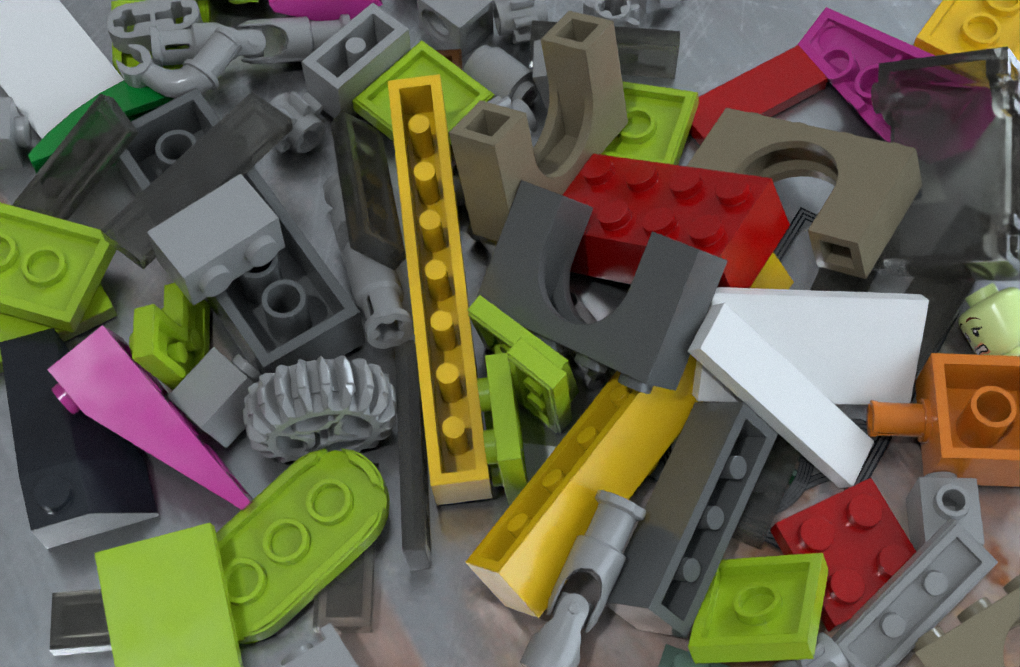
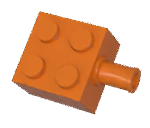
M931 353L915 381L917 403H892L871 400L870 404H868L866 415L868 436L917 437L921 443L924 476L933 472L945 471L956 474L957 478H977V485L1020 487V356Z

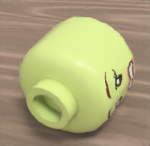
M991 283L966 297L965 300L970 308L961 314L958 324L976 355L1020 356V290L1016 287H1008L999 291L996 285Z

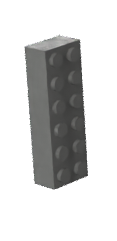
M197 88L105 135L119 173L155 226L239 174H242L278 216L285 247L278 251L276 256L267 264L253 267L233 280L229 287L219 295L205 298L249 364L262 375L264 373H276V367L279 365L292 366L297 364L299 359L304 361L317 360L320 355L324 359H335L365 343L360 310Z

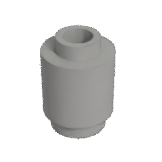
M488 45L479 47L473 52L465 65L464 72L495 94V97L499 95L503 99L508 96L511 102L515 99H521L528 107L532 105L537 97L538 89L533 80V71L499 47L491 48Z

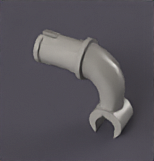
M217 27L193 59H186L183 67L180 69L169 70L155 65L149 50L139 44L128 45L133 58L140 62L137 66L127 67L118 60H116V63L124 81L129 86L134 88L148 86L166 97L178 98L195 88L201 94L209 89H217L219 86V76L237 53H239L242 46H240L241 43L238 38L222 27Z

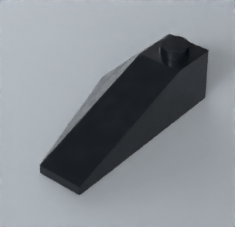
M50 328L0 342L20 484L30 529L41 543L49 549L159 516L147 464L133 443L88 417L81 410L72 414L51 390L58 382L47 369L70 352L56 330Z

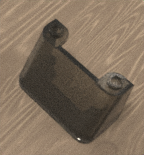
M1006 46L879 63L878 82L873 83L871 89L873 109L876 114H882L885 122L891 127L890 143L895 142L916 148L922 187L874 265V270L884 276L1020 281V62L1010 48Z

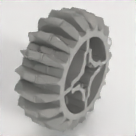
M320 355L317 360L312 361L299 359L298 363L292 366H277L276 373H264L259 376V382H255L248 387V395L244 398V428L247 430V436L251 441L252 449L261 451L263 457H276L277 461L282 463L291 460L296 461L305 454L321 449H327L329 452L333 450L342 451L341 448L360 453V450L364 448H375L378 446L379 440L389 437L391 429L397 425L396 413L398 410L394 386L390 383L389 374L383 373L380 365L367 364L366 360L362 358L347 361L344 355H340L335 359H324Z

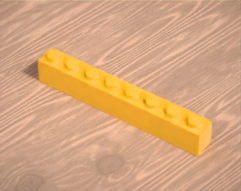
M440 74L388 81L430 485L436 505L490 499L493 497L489 465L487 464L484 446V423L477 385L478 373L472 324L467 311L469 299Z
M773 252L750 288L789 290L794 281ZM691 354L676 391L653 386L651 394H645L619 383L618 379L621 372L616 371L465 561L505 607L540 618L546 608H548V601L552 595L551 592L577 536L586 533L599 503L595 500V496L598 490L611 492L629 500L644 479L657 468L659 459L681 433L695 402H703L697 401L692 395L697 360Z

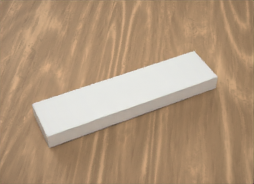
M726 303L712 305L688 352L838 488L854 486L874 441Z

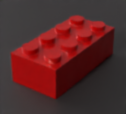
M592 154L563 193V196L593 207L570 272L632 284L652 232L728 260L717 287L750 288L790 226L773 180L768 177Z

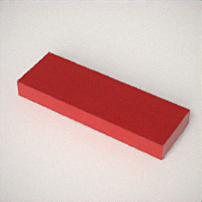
M797 45L699 96V104L689 133L701 145L726 108L772 117L825 89L828 78L804 50Z

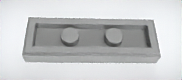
M950 518L832 637L843 652L848 667H896L916 646L915 643L918 641V638L933 629L998 561L956 519Z

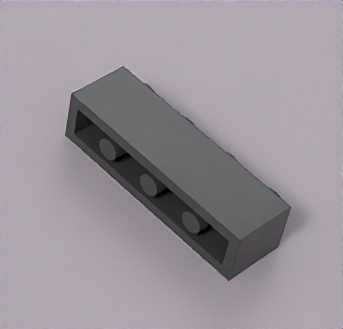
M695 402L645 507L646 516L643 521L638 522L623 553L626 560L606 606L638 630L687 638L778 435L744 402Z

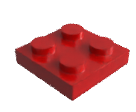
M872 477L775 523L770 529L784 555L823 553L828 567V576L821 620L828 632L846 624L916 553L915 548Z

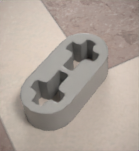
M146 0L128 3L113 9L106 18V27L113 46L118 51L126 54H131L128 47L130 44H139L151 51L149 26L157 25L159 30L190 29L192 23H203L199 7L194 0ZM184 17L183 23L175 24L176 18ZM134 25V31L127 32V27ZM168 45V46H165V48H171V47H177V46H183V45Z

